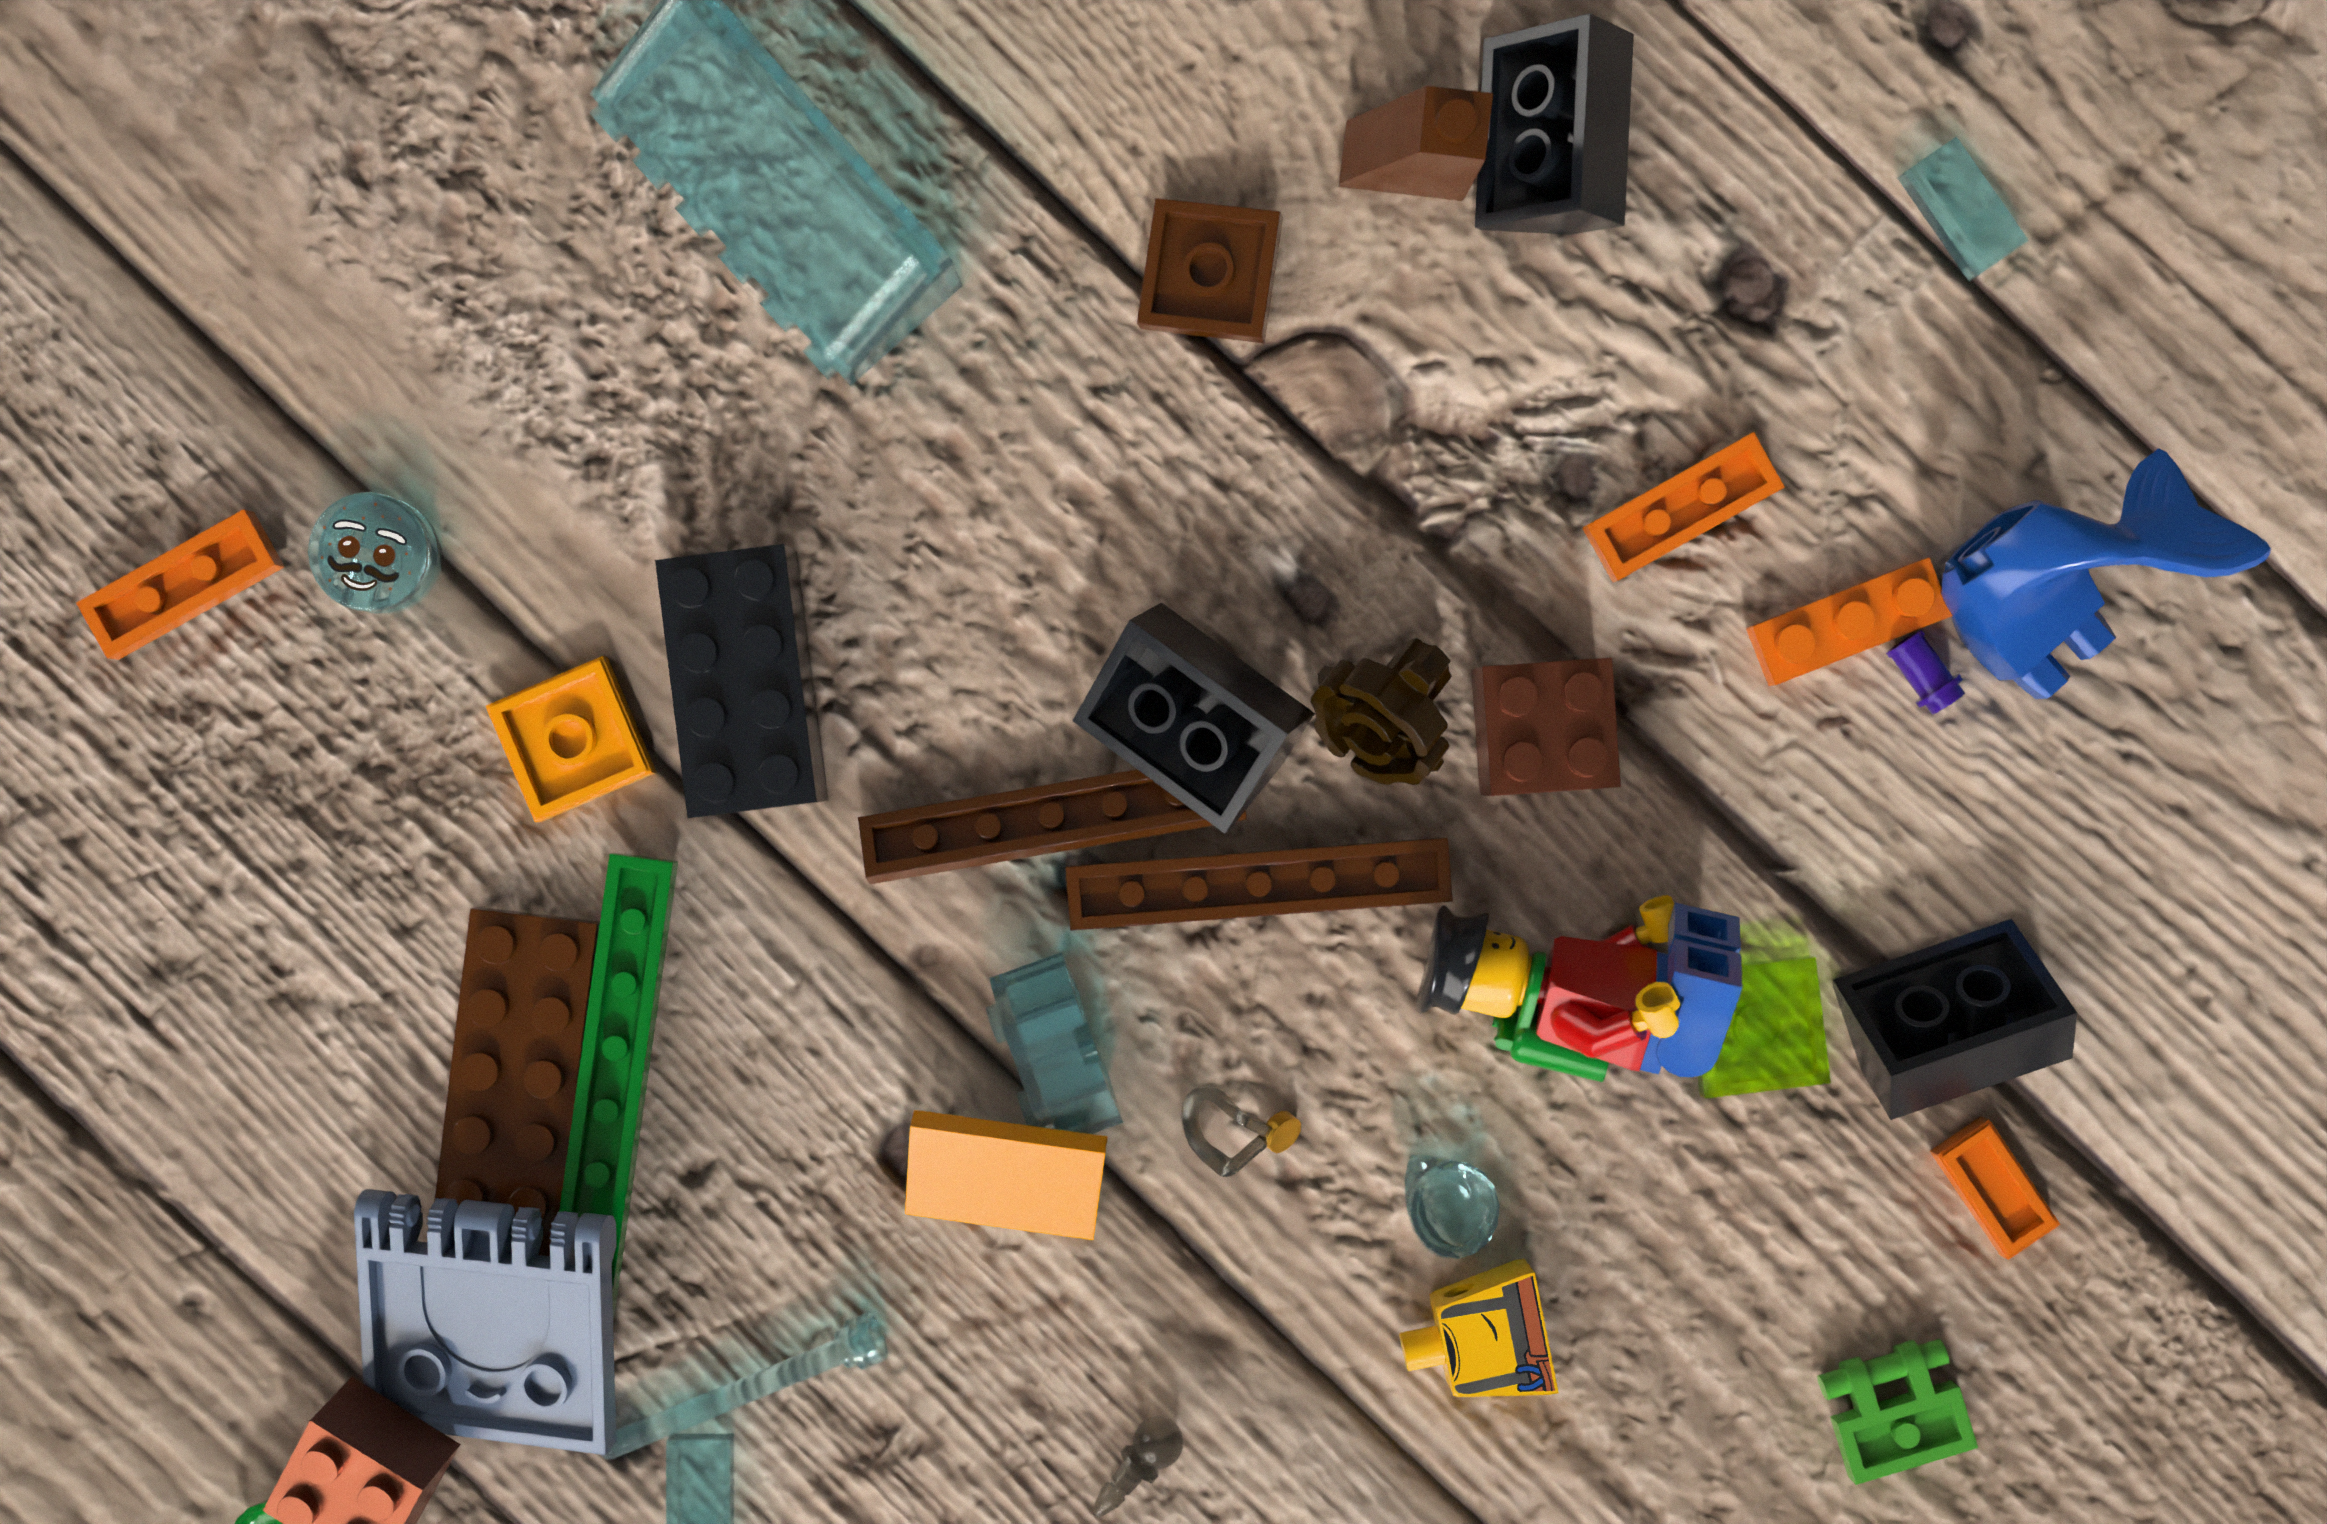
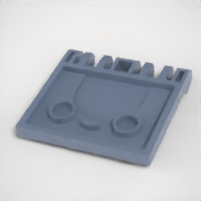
M363 1190L356 1201L354 1209L363 1384L446 1435L606 1455L616 1443L611 1264L617 1246L614 1217L593 1213H584L581 1217H578V1213L557 1212L550 1230V1256L538 1255L543 1240V1226L541 1225L543 1219H541L542 1213L539 1212L540 1209L519 1207V1211L515 1215V1210L510 1204L464 1200L459 1205L456 1203V1199L435 1198V1202L429 1209V1215L427 1216V1242H420L417 1240L423 1225V1213L421 1212L422 1205L419 1195L398 1194L397 1196L392 1191Z

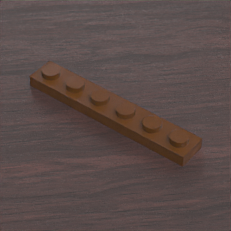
M1138 769L858 817L865 878L869 884L1213 826ZM1246 810L1237 821L1247 820Z
M1446 837L1071 865L1065 867L1070 931L1453 902L1449 844Z

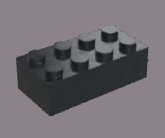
M786 544L655 560L687 818L828 801L797 551Z

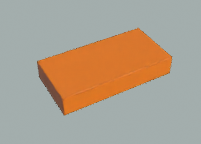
M1980 1116L1929 1151L1999 1255L2005 1259H2011L2061 1225L1990 1119Z

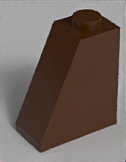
M1426 85L1347 120L1338 187L1464 201L1486 159L1493 93Z

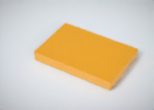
M914 1110L909 1136L905 1214L1093 1240L1108 1136Z

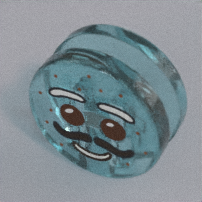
M363 492L351 494L337 500L319 516L309 538L308 559L310 569L317 584L332 600L354 610L375 614H393L413 607L432 590L441 570L442 547L435 527L419 509L407 502L384 494Z

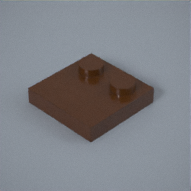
M1155 198L1137 325L1140 329L1265 344L1283 223L1281 211Z

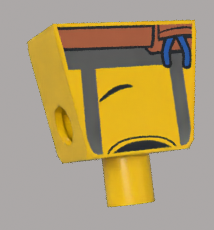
M1524 1258L1513 1260L1433 1291L1429 1294L1435 1326L1399 1333L1407 1371L1443 1365L1445 1378L1453 1396H1528L1559 1393L1535 1272Z

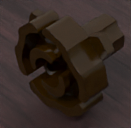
M1414 638L1402 645L1387 666L1368 658H1362L1356 666L1344 659L1340 660L1335 667L1324 666L1318 673L1319 687L1311 696L1310 701L1316 714V722L1314 724L1316 732L1333 755L1340 758L1345 757L1350 749L1356 754L1350 766L1358 775L1383 785L1397 782L1418 785L1431 772L1438 771L1444 764L1442 757L1450 747L1449 742L1442 736L1448 728L1447 721L1433 702L1452 677L1449 671L1450 659L1437 645H1429L1418 638Z

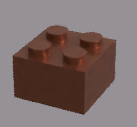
M1612 657L1482 666L1471 670L1480 795L1501 796L1621 787Z
M351 1377L309 1421L263 1512L283 1524H416L461 1444L354 1377Z

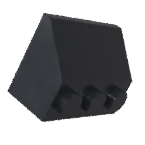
M1588 13L1484 39L1481 92L1493 93L1486 159L1477 175L1475 228L1486 231L1572 235L1625 226L1633 33L1594 14Z
M1161 602L1129 620L1072 721L1225 834L1233 827L1285 762L1315 713Z
M2012 919L1833 979V989L1861 1071L1890 1120L2073 1058L2077 1011Z

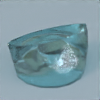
M1411 1155L1405 1174V1201L1412 1229L1420 1243L1430 1253L1441 1259L1453 1260L1476 1254L1490 1241L1498 1225L1500 1205L1495 1187L1483 1171L1470 1163L1441 1156Z

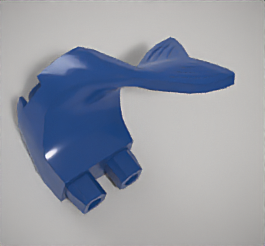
M2158 448L2138 463L2126 486L2121 518L2118 523L2107 524L2041 500H2033L2012 507L1992 517L1952 554L1946 562L1942 575L1941 595L1952 614L1951 620L1959 639L1986 669L1998 680L2013 679L2019 687L2035 699H2047L2065 685L2071 677L2050 654L2064 641L2080 660H2086L2099 654L2116 639L2114 632L2098 611L2105 602L2088 569L2114 565H2143L2201 577L2230 576L2255 567L2268 559L2271 548L2264 539L2252 531L2199 506L2177 464L2166 451Z

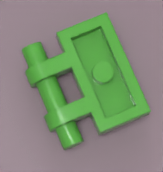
M1941 1339L1919 1345L1914 1340H1909L1894 1345L1893 1353L1862 1361L1859 1356L1840 1361L1839 1369L1817 1376L1820 1390L1826 1400L1847 1394L1850 1395L1854 1409L1832 1415L1830 1419L1847 1475L1855 1485L1978 1448L1960 1387L1952 1380L1932 1385L1928 1370L1949 1364V1355ZM1904 1378L1908 1393L1877 1402L1873 1386Z

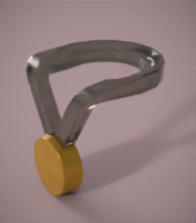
M1214 1086L1195 1088L1187 1094L1182 1104V1126L1190 1148L1198 1158L1221 1177H1229L1236 1174L1266 1147L1274 1153H1281L1294 1144L1301 1131L1300 1121L1290 1112L1280 1111L1265 1123L1244 1113L1223 1091ZM1209 1100L1215 1103L1233 1120L1259 1135L1234 1157H1228L1210 1145L1201 1131L1199 1108L1202 1102Z

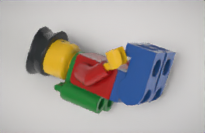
M1658 896L1646 901L1639 907L1644 926L1637 928L1635 925H1631L1601 941L1566 936L1554 938L1547 965L1545 966L1546 953L1536 951L1532 956H1529V947L1523 938L1488 930V913L1473 917H1461L1452 914L1448 907L1442 905L1437 912L1426 965L1416 999L1417 1011L1424 1013L1433 1007H1437L1449 1014L1456 1015L1462 1008L1494 1016L1492 1027H1497V1034L1494 1037L1495 1045L1499 1049L1510 1051V1055L1515 1061L1594 1081L1603 1082L1609 1063L1638 1072L1642 1070L1658 1075L1661 1066H1663L1668 1072L1679 1077L1692 1078L1700 1076L1711 1070L1718 1060L1742 990L1741 954H1739L1741 950L1740 917L1676 902L1674 904L1671 896ZM1650 941L1653 943L1668 942V954L1648 948L1647 943Z

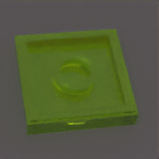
M1801 956L1742 964V990L1718 1060L1711 1070L1697 1076L1700 1096L1707 1099L1831 1083L1816 957Z

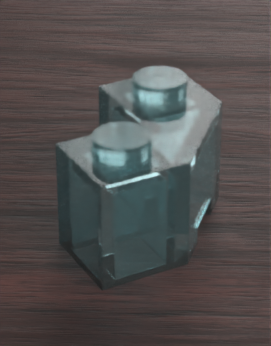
M1062 952L989 978L996 1004L986 1007L987 1016L997 1042L1007 1041L1024 1087V1090L1017 1092V1098L1026 1124L1029 1126L1093 1134L1123 1123L1110 1075L1092 1037L1079 989Z

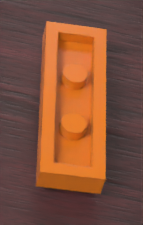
M1752 432L1591 522L1582 529L1612 583L1771 496L1785 488L1756 434Z
M243 509L81 599L76 604L106 658L120 660L283 569L285 566L255 512Z
M1930 557L1749 626L1746 628V631L1768 686H1775L1952 617V614L1942 598L1940 582Z

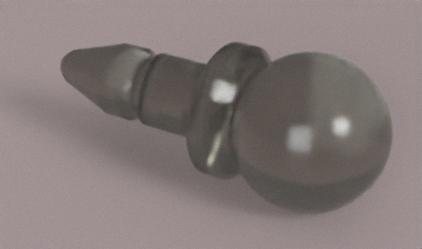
M1155 1416L1144 1420L1137 1427L1133 1436V1445H1126L1121 1450L1124 1463L1111 1476V1482H1106L1098 1494L1092 1510L1096 1517H1102L1120 1507L1125 1501V1496L1130 1495L1141 1483L1142 1479L1153 1483L1159 1477L1158 1469L1170 1467L1179 1459L1184 1442L1181 1430L1176 1423L1166 1417Z

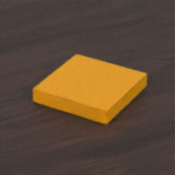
M606 656L593 659L486 705V709L535 823L543 822L657 773L611 663Z

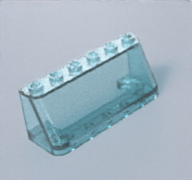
M660 0L590 92V95L598 104L589 112L591 116L616 143L626 135L639 149L640 153L632 159L634 164L658 190L666 183L673 187L683 199L675 207L676 211L700 237H703L711 230L726 248L717 255L719 259L743 285L752 277L768 294L760 302L761 306L785 332L794 325L800 329L811 342L802 351L828 380L838 372L850 386L854 384L963 286L953 261L936 239L722 0Z

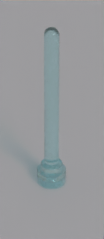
M866 1312L844 1322L842 1330L835 1332L834 1340L617 1429L616 1443L606 1455L601 1456L605 1459H615L842 1364L848 1369L857 1365L859 1369L864 1370L888 1359V1349L882 1329L871 1312Z

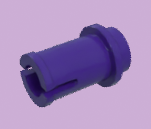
M1919 630L1892 647L1886 654L1894 661L1920 697L1915 702L1919 708L1926 706L1933 715L1951 705L1965 694L1959 685L1963 678L1960 674L1953 676L1924 637V632Z

